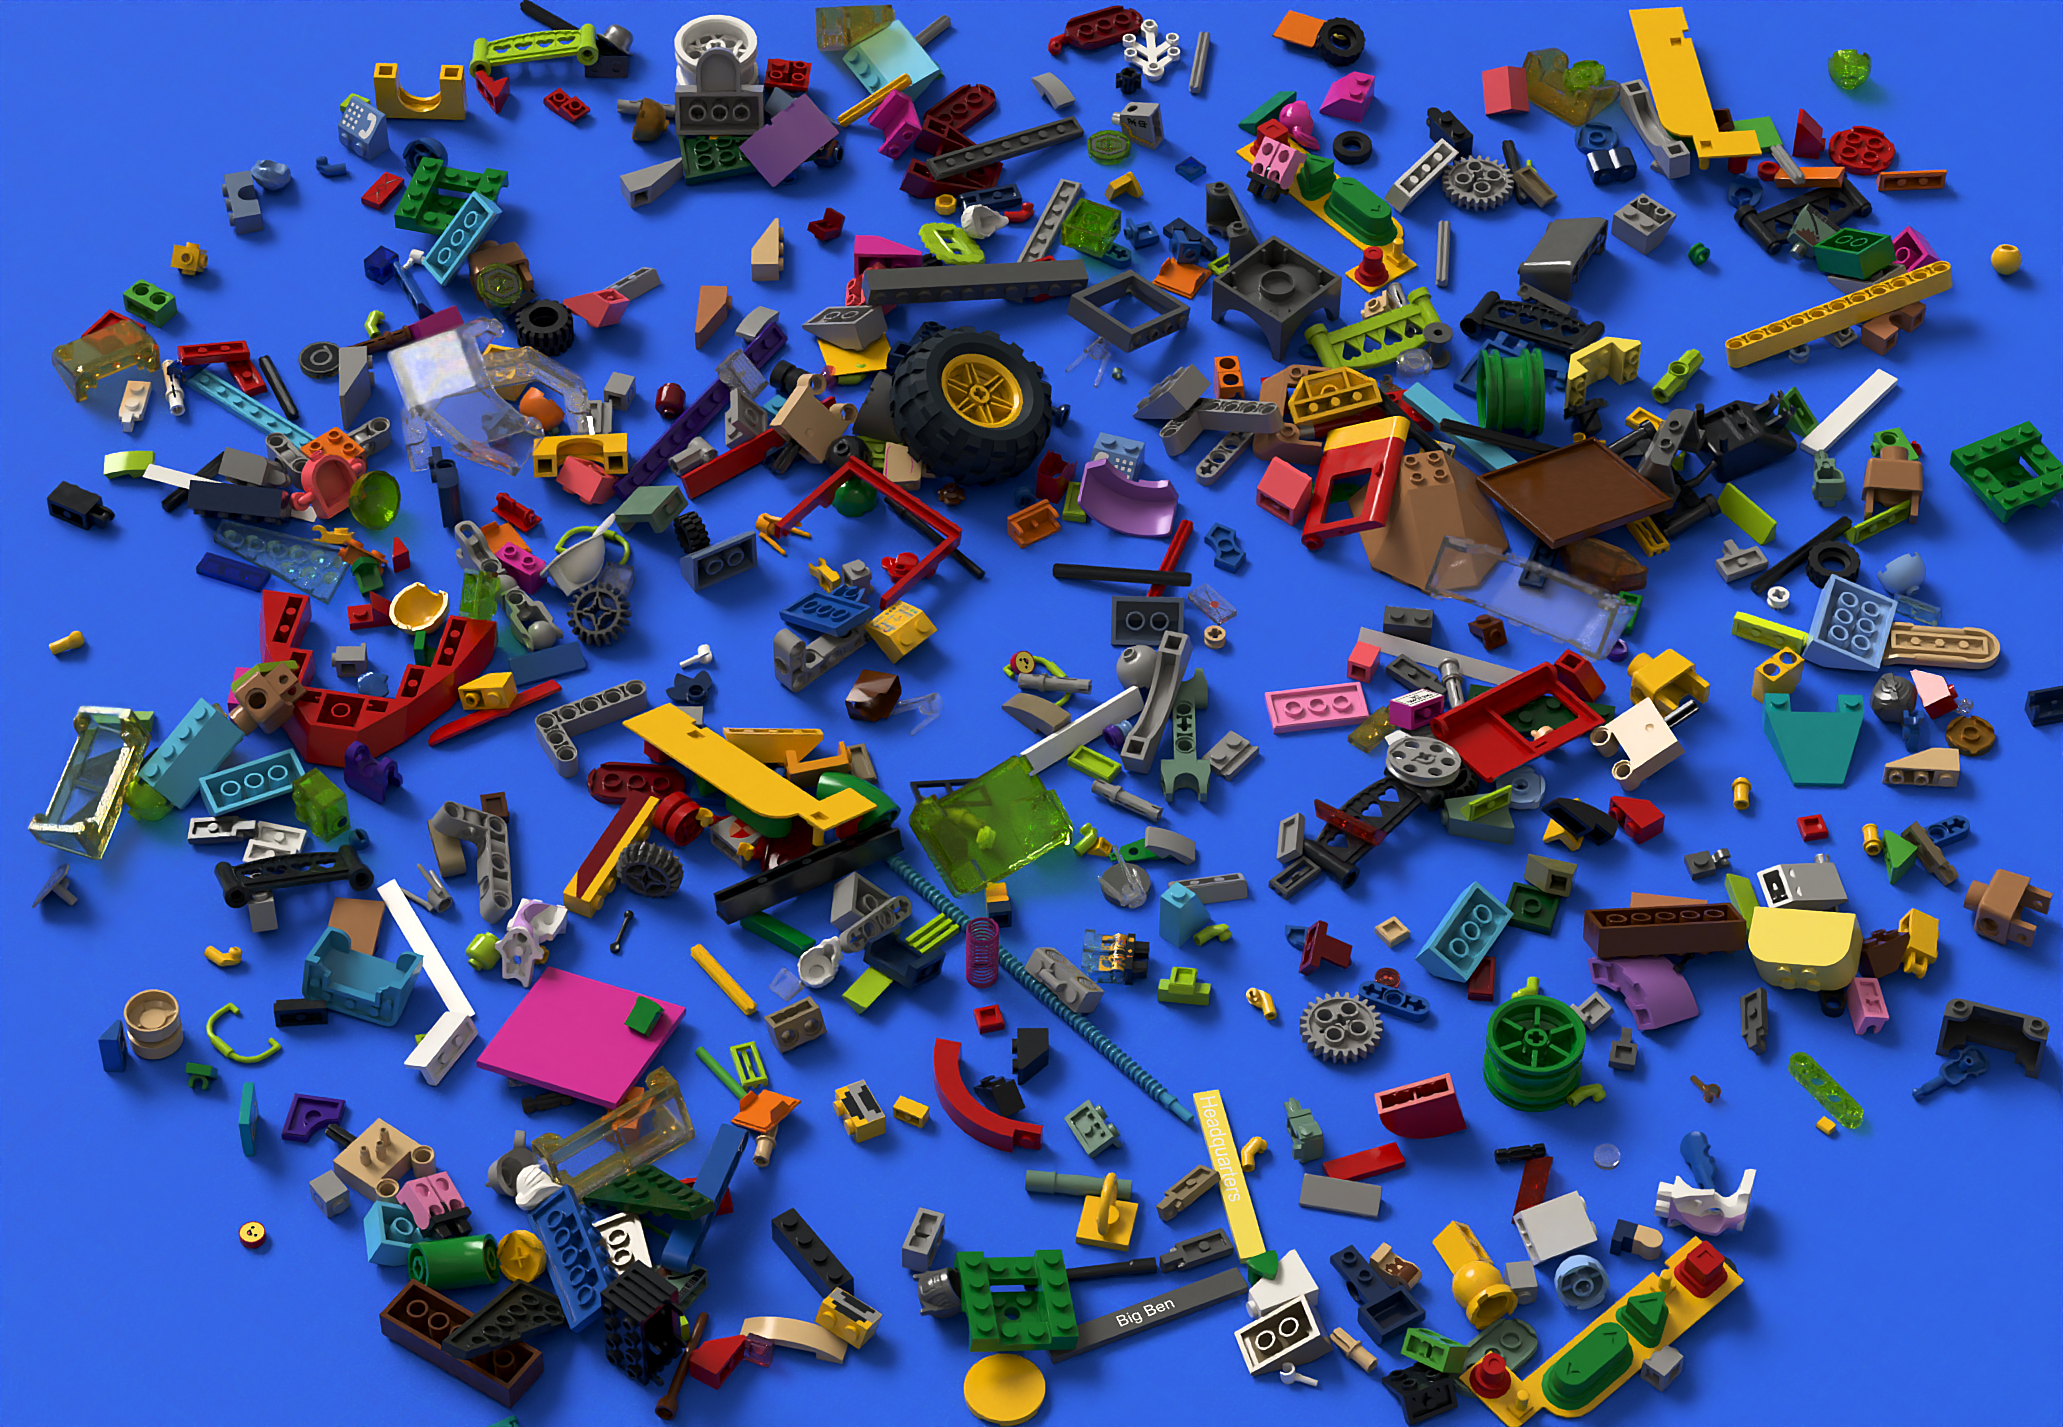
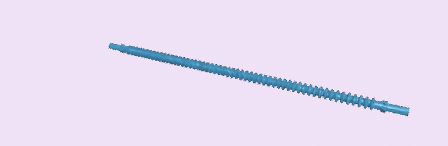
M894 854L882 859L883 862L890 864V869H894L895 873H899V876L904 878V881L913 886L914 890H918L919 894H923L924 898H928V902L947 915V918L952 919L953 923L957 924L963 932H966L967 925L973 919H969V916L966 914L964 915V912L959 910L958 906H954V903L950 902L949 898H945L942 893L940 894L938 889L935 890V886L930 885V882L921 877L920 873H916L915 869H911V865L902 860L900 856L896 857ZM979 931V932H975V933H974V934H977V933H987V934H988V932H985V931H984V932H983V931ZM977 935V936H974V937H973V938H975V937H979V936H984V937L991 938V937H989V936H987V935ZM979 938V939H976V940H988V939ZM999 944L998 962L1005 966L1006 970H1010V973L1013 975L1015 974V978L1020 979L1021 983H1025V987H1030V991L1039 996L1040 1000H1044L1045 1004H1049V1007L1054 1009L1055 1013H1059L1060 1017H1064V1020L1069 1022L1070 1026H1074L1075 1030H1079V1033L1084 1035L1085 1039H1089V1042L1094 1044L1095 1048H1099V1051L1104 1052V1055L1109 1057L1110 1061H1114V1064L1117 1066L1119 1065V1068L1124 1070L1125 1074H1130V1078L1135 1079V1083H1140L1142 1088L1145 1087V1091L1150 1092V1096H1155L1156 1101H1162L1168 1111L1172 1110L1187 1124L1194 1120V1115L1178 1102L1176 1096L1168 1094L1167 1088H1162V1084L1157 1083V1079H1152L1151 1074H1147L1146 1070H1142L1140 1065L1137 1066L1136 1061H1132V1058L1129 1056L1127 1057V1054L1122 1052L1121 1048H1117V1045L1112 1043L1111 1039H1107L1106 1035H1102V1032L1097 1030L1096 1026H1092L1089 1021L1087 1022V1019L1082 1017L1081 1013L1072 1011L1054 992L1024 969L1025 965L1022 966L1021 961H1017V958L1013 957L1012 953H1008L1007 949Z

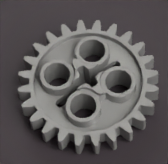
M1469 155V160L1461 157L1460 162L1454 160L1453 165H1447V170H1444L1442 176V191L1446 192V197H1451V202L1458 201L1459 207L1465 204L1467 210L1473 206L1475 211L1479 207L1487 211V206L1495 209L1496 204L1502 206L1503 201H1508L1509 196H1512L1514 189L1513 174H1510V169H1505L1504 163L1498 165L1497 159L1491 162L1490 157L1483 160L1481 155H1478L1477 159Z
M1337 991L1335 992V997L1331 998L1328 993H1325V1000L1317 996L1315 1004L1309 1002L1308 1009H1303V1015L1300 1017L1299 1034L1302 1035V1043H1307V1050L1314 1049V1056L1322 1053L1323 1061L1332 1057L1335 1064L1338 1058L1342 1059L1344 1064H1347L1348 1058L1357 1062L1358 1055L1366 1059L1367 1052L1374 1053V1047H1379L1383 1033V1021L1380 1020L1381 1014L1375 1013V1005L1368 1007L1367 999L1360 1002L1359 995L1354 996L1352 999L1349 998V992H1346L1344 997H1340Z

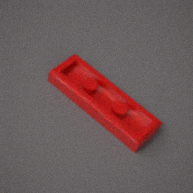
M245 340L177 346V354L182 366L250 360V351Z
M251 360L223 362L241 392L250 397L267 392V386Z
M1396 1142L1324 1162L1322 1169L1326 1177L1355 1182L1403 1168L1406 1161Z

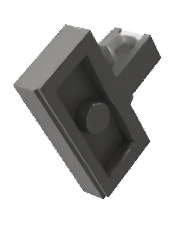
M1732 539L1723 542L1722 552L1724 557L1717 559L1715 562L1716 569L1726 583L1767 569L1769 564L1758 546L1739 550Z

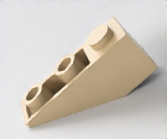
M779 218L773 220L751 249L752 281L779 280V271H784L783 258H779V256H784L783 242H779L784 241L783 227H779Z
M1931 748L1885 764L1882 783L1957 787L1960 773L1959 750Z

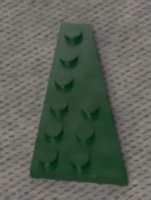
M678 135L687 185L758 171L739 149L750 137L719 136L717 139H706L705 136H697L696 139H686V135ZM816 152L804 162L817 160Z
M1471 684L1468 700L1494 687ZM1543 695L1505 714L1501 718L1524 738L1533 737L1531 735L1533 730H1539L1544 726H1549L1556 730L1578 717L1555 697ZM1585 702L1606 720L1602 726H1605L1614 719L1615 706Z
M643 1165L637 1168L635 1173L628 1176H619L613 1180V1183L582 1197L587 1207H592L597 1203L601 1209L616 1206L618 1211L646 1214L648 1210L652 1211L653 1216L659 1217L670 1213L673 1219L694 1221L716 1210L713 1200L653 1165Z

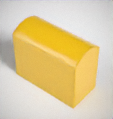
M1823 1116L1817 1122L1816 1127L1829 1136L1836 1129V1124Z

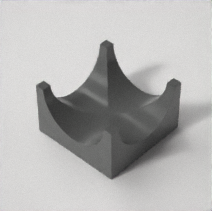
M1273 235L1213 279L1211 320L1219 324L1224 320L1228 310H1237L1248 315L1265 333L1271 346L1272 359L1280 363L1285 359L1287 347L1293 334L1307 316L1318 309L1324 308L1326 318L1332 322L1339 318L1342 277Z

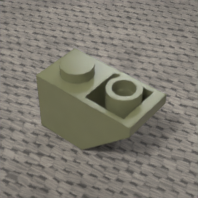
M1528 854L1524 879L1544 892L1569 897L1574 888L1578 864Z

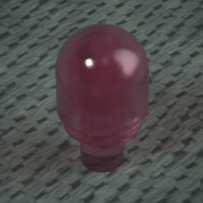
M831 365L825 366L820 372L826 379V388L835 386L838 376L834 375L836 369Z

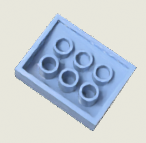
M1831 574L1821 591L1802 658L1823 667L1877 672L1880 668L1898 601Z

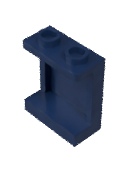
M899 925L887 929L875 937H871L865 944L863 961L906 988L912 990L941 973L946 952L937 948L926 955L922 954L899 939L902 929Z

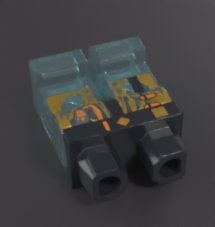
M1085 929L1081 971L1094 983L1118 984L1125 982V985H1133V978H1147L1148 961H1135V958L1149 959V942L1136 941V934L1128 933V936L1125 934L1101 935L1095 934V929Z

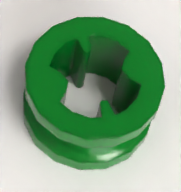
M1701 242L1693 245L1688 252V258L1694 261L1696 265L1703 264L1710 256V249Z

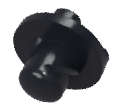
M1604 398L1588 400L1585 402L1586 406L1584 407L1582 405H1574L1563 409L1565 413L1563 415L1564 420L1576 418L1581 433H1584L1585 436L1599 433L1603 427L1598 411L1609 406L1608 402L1604 401Z

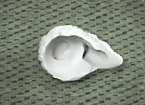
M981 204L967 207L961 216V224L965 233L973 239L990 237L993 232L1004 228L1009 223L1008 217L1002 216L999 212L993 211Z
M837 936L823 940L818 946L810 948L800 957L797 964L800 980L808 987L822 988L830 983L838 972L839 962L844 957L841 943Z
M531 1165L523 1168L517 1177V1196L515 1202L522 1210L535 1209L563 1186L553 1183L550 1176L540 1169V1165Z

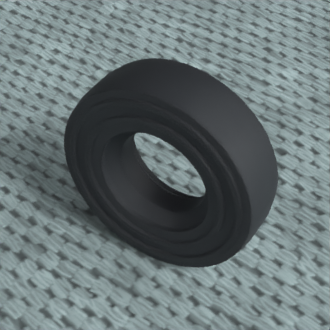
M1345 131L1334 139L1333 154L1342 163L1350 165L1361 164L1371 156L1372 142L1364 133ZM1357 145L1361 149L1350 151L1345 149L1344 146Z

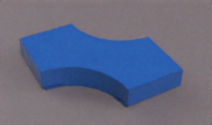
M1215 522L1204 537V543L1211 546L1216 553L1215 567L1236 574L1246 560V553L1239 549L1234 542L1236 530Z

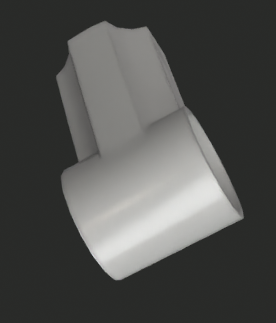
M696 437L691 440L687 449L668 459V463L672 472L678 477L700 464L703 465L715 459L718 452L702 437Z

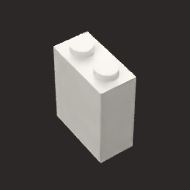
M1577 1191L1520 1211L1513 1216L1533 1266L1586 1247L1597 1241L1596 1227L1592 1221H1589L1586 1213V1203Z

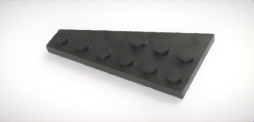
M518 1278L442 1341L441 1350L450 1354L453 1358L465 1361L569 1324L557 1295Z

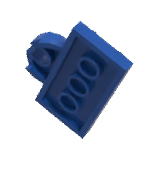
M845 583L835 588L831 593L814 590L779 611L783 621L835 637L846 635L848 630L864 624L868 618L875 615L872 606L867 605L869 599L866 589L859 590L858 586L846 587Z

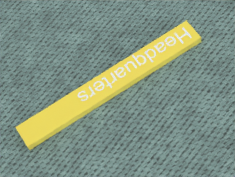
M1219 1090L1193 1093L1194 1105L1213 1170L1218 1171L1221 1177L1217 1185L1240 1264L1247 1263L1248 1259L1264 1253L1266 1250Z

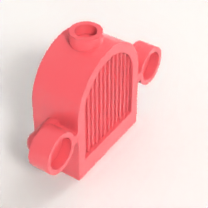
M322 450L312 453L301 474V482L305 493H293L289 498V505L295 511H305L311 503L318 518L330 519L366 496L357 479L366 471L365 462L360 458H351L347 461L341 456L324 455Z

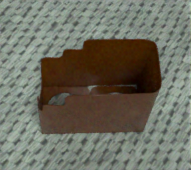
M863 669L845 699L849 718L877 722L881 717L888 718L902 693L899 676Z

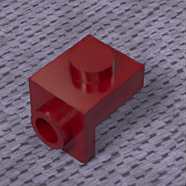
M826 208L823 219L809 222L807 231L822 241L840 237L845 216L832 208Z

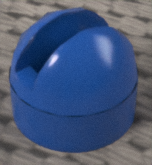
M360 828L351 831L349 845L353 846L355 850L367 848L369 845L367 832Z

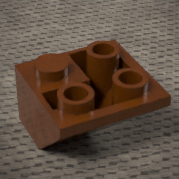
M1879 929L1873 931L1871 937L1863 938L1858 965L1860 975L1863 978L1878 979L1897 971L1910 940L1909 932H1898V929L1890 931Z

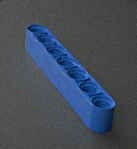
M724 1123L721 1124L692 1187L713 1200L716 1210L694 1221L677 1220L663 1251L661 1268L689 1274L745 1151L749 1130Z

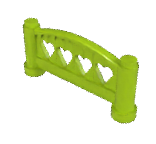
M585 24L580 30L533 32L488 42L485 38H478L473 45V59L469 64L470 75L476 79L475 72L484 70L489 76L491 66L577 55V59L581 64L592 65L597 62L599 55L596 46V28L592 24ZM573 40L569 44L563 45L562 43H560V41ZM551 43L548 47L539 46V44ZM528 45H531V46H530L529 48H527L526 50H519V49L517 48V47H526V46H528ZM506 48H509L504 53H498L495 51L499 49L504 50Z
M1420 287L1408 294V305L1329 333L1324 324H1315L1304 332V336L1308 344H1312L1323 367L1336 369L1346 366L1355 371L1381 367L1401 360L1429 343L1424 338L1423 333L1421 335L1415 334L1412 338L1406 337L1404 334L1406 322L1411 323L1423 332L1428 324L1434 322L1442 323L1430 301L1431 295L1428 289ZM1388 329L1400 336L1402 341L1386 345L1384 343L1385 330ZM1365 336L1380 344L1381 349H1373L1370 353L1365 352L1363 349ZM1344 344L1356 349L1361 355L1359 357L1353 356L1351 360H1345L1343 358Z

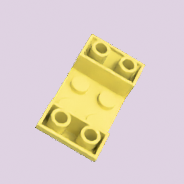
M1605 337L1573 353L1570 357L1564 409L1574 405L1580 406L1585 404L1586 387L1605 378L1607 375L1619 385L1635 379L1638 376L1642 343L1639 340Z

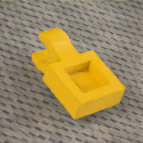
M321 525L312 527V530L320 531L322 534L320 539H312L314 544H343L345 540L349 542L351 539L355 540V532H348L349 528L339 527L334 528V531L328 532Z
M820 557L818 558L819 567L809 563L808 571L819 580L820 587L827 593H831L840 586L841 578Z

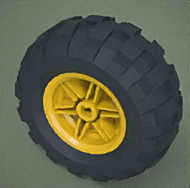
M960 326L952 330L945 329L933 333L912 346L896 368L892 377L889 404L890 417L894 418V431L899 441H906L909 445L907 453L917 463L922 460L931 467L929 472L941 479L947 475L954 478L955 484L968 487L977 483L983 487L1004 482L1009 476L1011 478L1016 477L1029 468L1045 447V441L1050 435L1053 416L1051 415L1052 401L1048 384L1041 382L1042 371L1035 361L1028 362L1022 355L1024 350L1017 344L1012 342L1008 345L1000 340V334L990 330L976 333L974 327Z

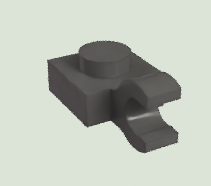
M1728 848L1719 849L1711 856L1709 851L1706 850L1685 855L1684 864L1691 879L1696 880L1716 875L1717 868L1729 867L1728 858H1731Z
M1622 1027L1620 1041L1612 1040L1608 1067L1634 1071L1638 1044L1630 1043L1633 1028Z

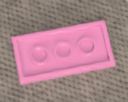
M1360 682L1266 692L1264 697L1274 734L1363 724L1370 721Z

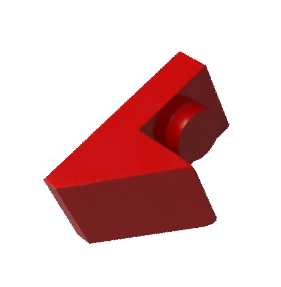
M484 70L475 72L477 90L496 114L500 113L510 94L509 78L505 77L494 81L491 76L488 77Z
M370 591L371 604L347 607L350 630L394 625L389 616L392 602Z

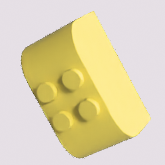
M1755 907L1748 944L1757 971L1766 983L1789 990L1804 988L1816 992L1820 990H1838L1851 983L1858 971L1863 936L1856 914Z

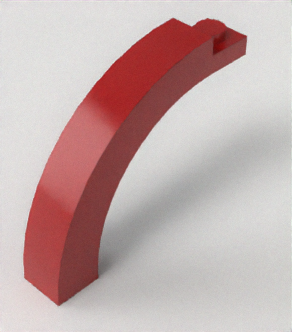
M936 1038L933 1055L934 1085L938 1099L951 1120L975 1140L995 1149L1013 1153L1014 1147L1017 1145L1027 1149L1041 1150L1043 1126L999 1116L978 1103L968 1092L960 1077L959 1067L962 1059V1043Z

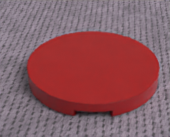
M1852 126V129L1842 132L1837 131L1831 137L1828 155L1835 166L1845 167V172L1855 175H1875L1891 166L1894 160L1895 146L1884 136L1883 132L1866 126Z

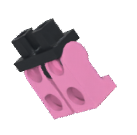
M1265 136L1254 159L1251 171L1249 170L1246 175L1251 179L1247 191L1260 196L1264 187L1267 186L1263 198L1276 203L1281 193L1284 195L1288 194L1290 190L1288 188L1293 182L1294 174L1299 164H1304L1308 156Z
M446 1171L427 1176V1178L423 1177L408 1181L396 1196L400 1205L406 1204L412 1212L416 1225L422 1229L420 1233L423 1238L432 1236L434 1240L449 1239L453 1237L450 1231H453L457 1238L468 1236L472 1231L467 1221L472 1212L469 1207H465L463 1199Z

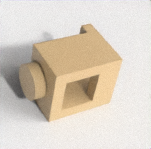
M1384 290L1382 291V296L1365 302V309L1361 310V316L1363 320L1386 313L1397 309V303L1388 291Z

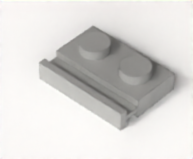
M579 400L578 435L612 434V400H609V402H602V400Z
M1230 731L1201 759H1210L1211 772L1218 776L1226 777V781L1229 782L1259 754V747L1252 746L1250 741Z

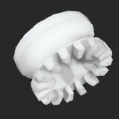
M1780 586L1771 588L1768 592V606L1770 605V608L1773 607V609L1777 608V610L1779 608L1782 610L1783 607L1786 608L1790 596L1788 590Z

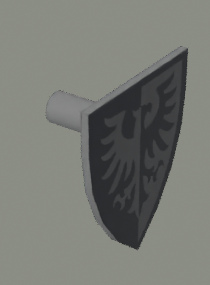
M65 863L56 869L37 895L32 905L33 908L51 890L70 906L77 901L78 898L67 890L70 881L64 878L69 870V864Z

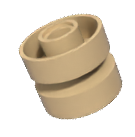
M151 989L139 992L130 998L124 1008V1018L131 1049L137 1055L146 1059H161L176 1052L183 1042L184 1034L178 1002L174 996L163 990Z

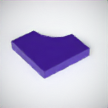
M295 1093L281 1133L282 1140L308 1143L313 1134L320 1129L326 1128L329 1124L340 1126L346 1108V1101Z

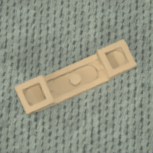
M782 1317L747 1318L744 1320L740 1335L747 1336V1346L764 1349L766 1343L816 1352V1359L843 1364L849 1345L848 1342L822 1326Z

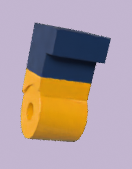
M1005 882L985 884L987 917L993 919V916L1005 915L1006 918L1004 920L994 921L998 924L999 928L1011 927L1012 910Z

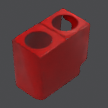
M1049 449L1037 469L1036 498L1047 499L1049 502L1058 504L1068 488L1069 481L1072 482L1076 475L1077 461L1074 465L1073 462L1069 465V462L1067 463L1061 459L1060 454L1054 453V450L1050 452ZM1061 473L1058 478H1053L1055 474Z

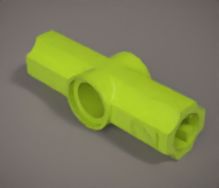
M1695 349L1687 350L1678 361L1669 364L1668 372L1651 390V395L1655 398L1656 402L1661 404L1669 402L1677 392L1686 389L1687 381L1704 363V358L1701 356L1700 351Z

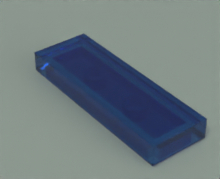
M206 552L196 566L197 574L259 593L271 578V573L268 570Z

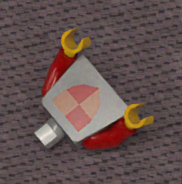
M699 809L695 818L696 820H701L700 824L702 827H710L711 844L738 867L744 869L752 860L762 859L766 848L767 836L761 834L734 815L720 817L713 815L709 809Z

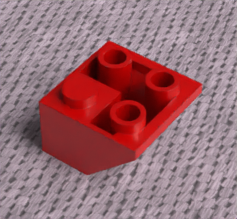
M768 58L764 90L772 93L775 87L791 93L808 91L812 63Z

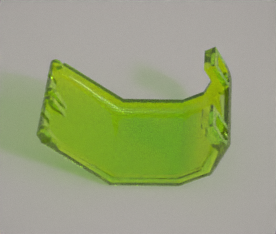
M1025 754L1019 758L1016 755L1008 758L970 783L940 799L935 794L930 795L914 807L908 818L912 831L948 890L957 899L971 896L1010 876L1067 841L1066 835L1072 832L1063 816L1058 820L1055 818L1060 813V810L1051 795L1043 798L1042 794L1047 789L1038 774L1036 773L1030 777L1029 773L1034 768Z

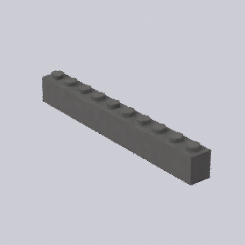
M1076 259L865 270L861 287L867 306L1011 299L1036 297L1039 294H1048V296L1073 295L1086 289L1089 278L1083 260Z

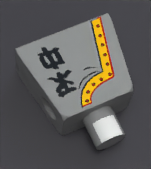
M1130 102L1122 112L1113 113L1112 124L1121 126L1123 138H1128L1126 139L1127 141L1155 150L1165 138L1160 104Z

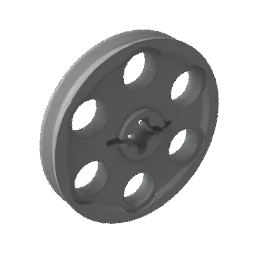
M1421 736L1405 737L1393 742L1387 750L1386 766L1395 777L1406 783L1424 787H1436L1451 783L1459 775L1461 758L1458 752L1440 740Z

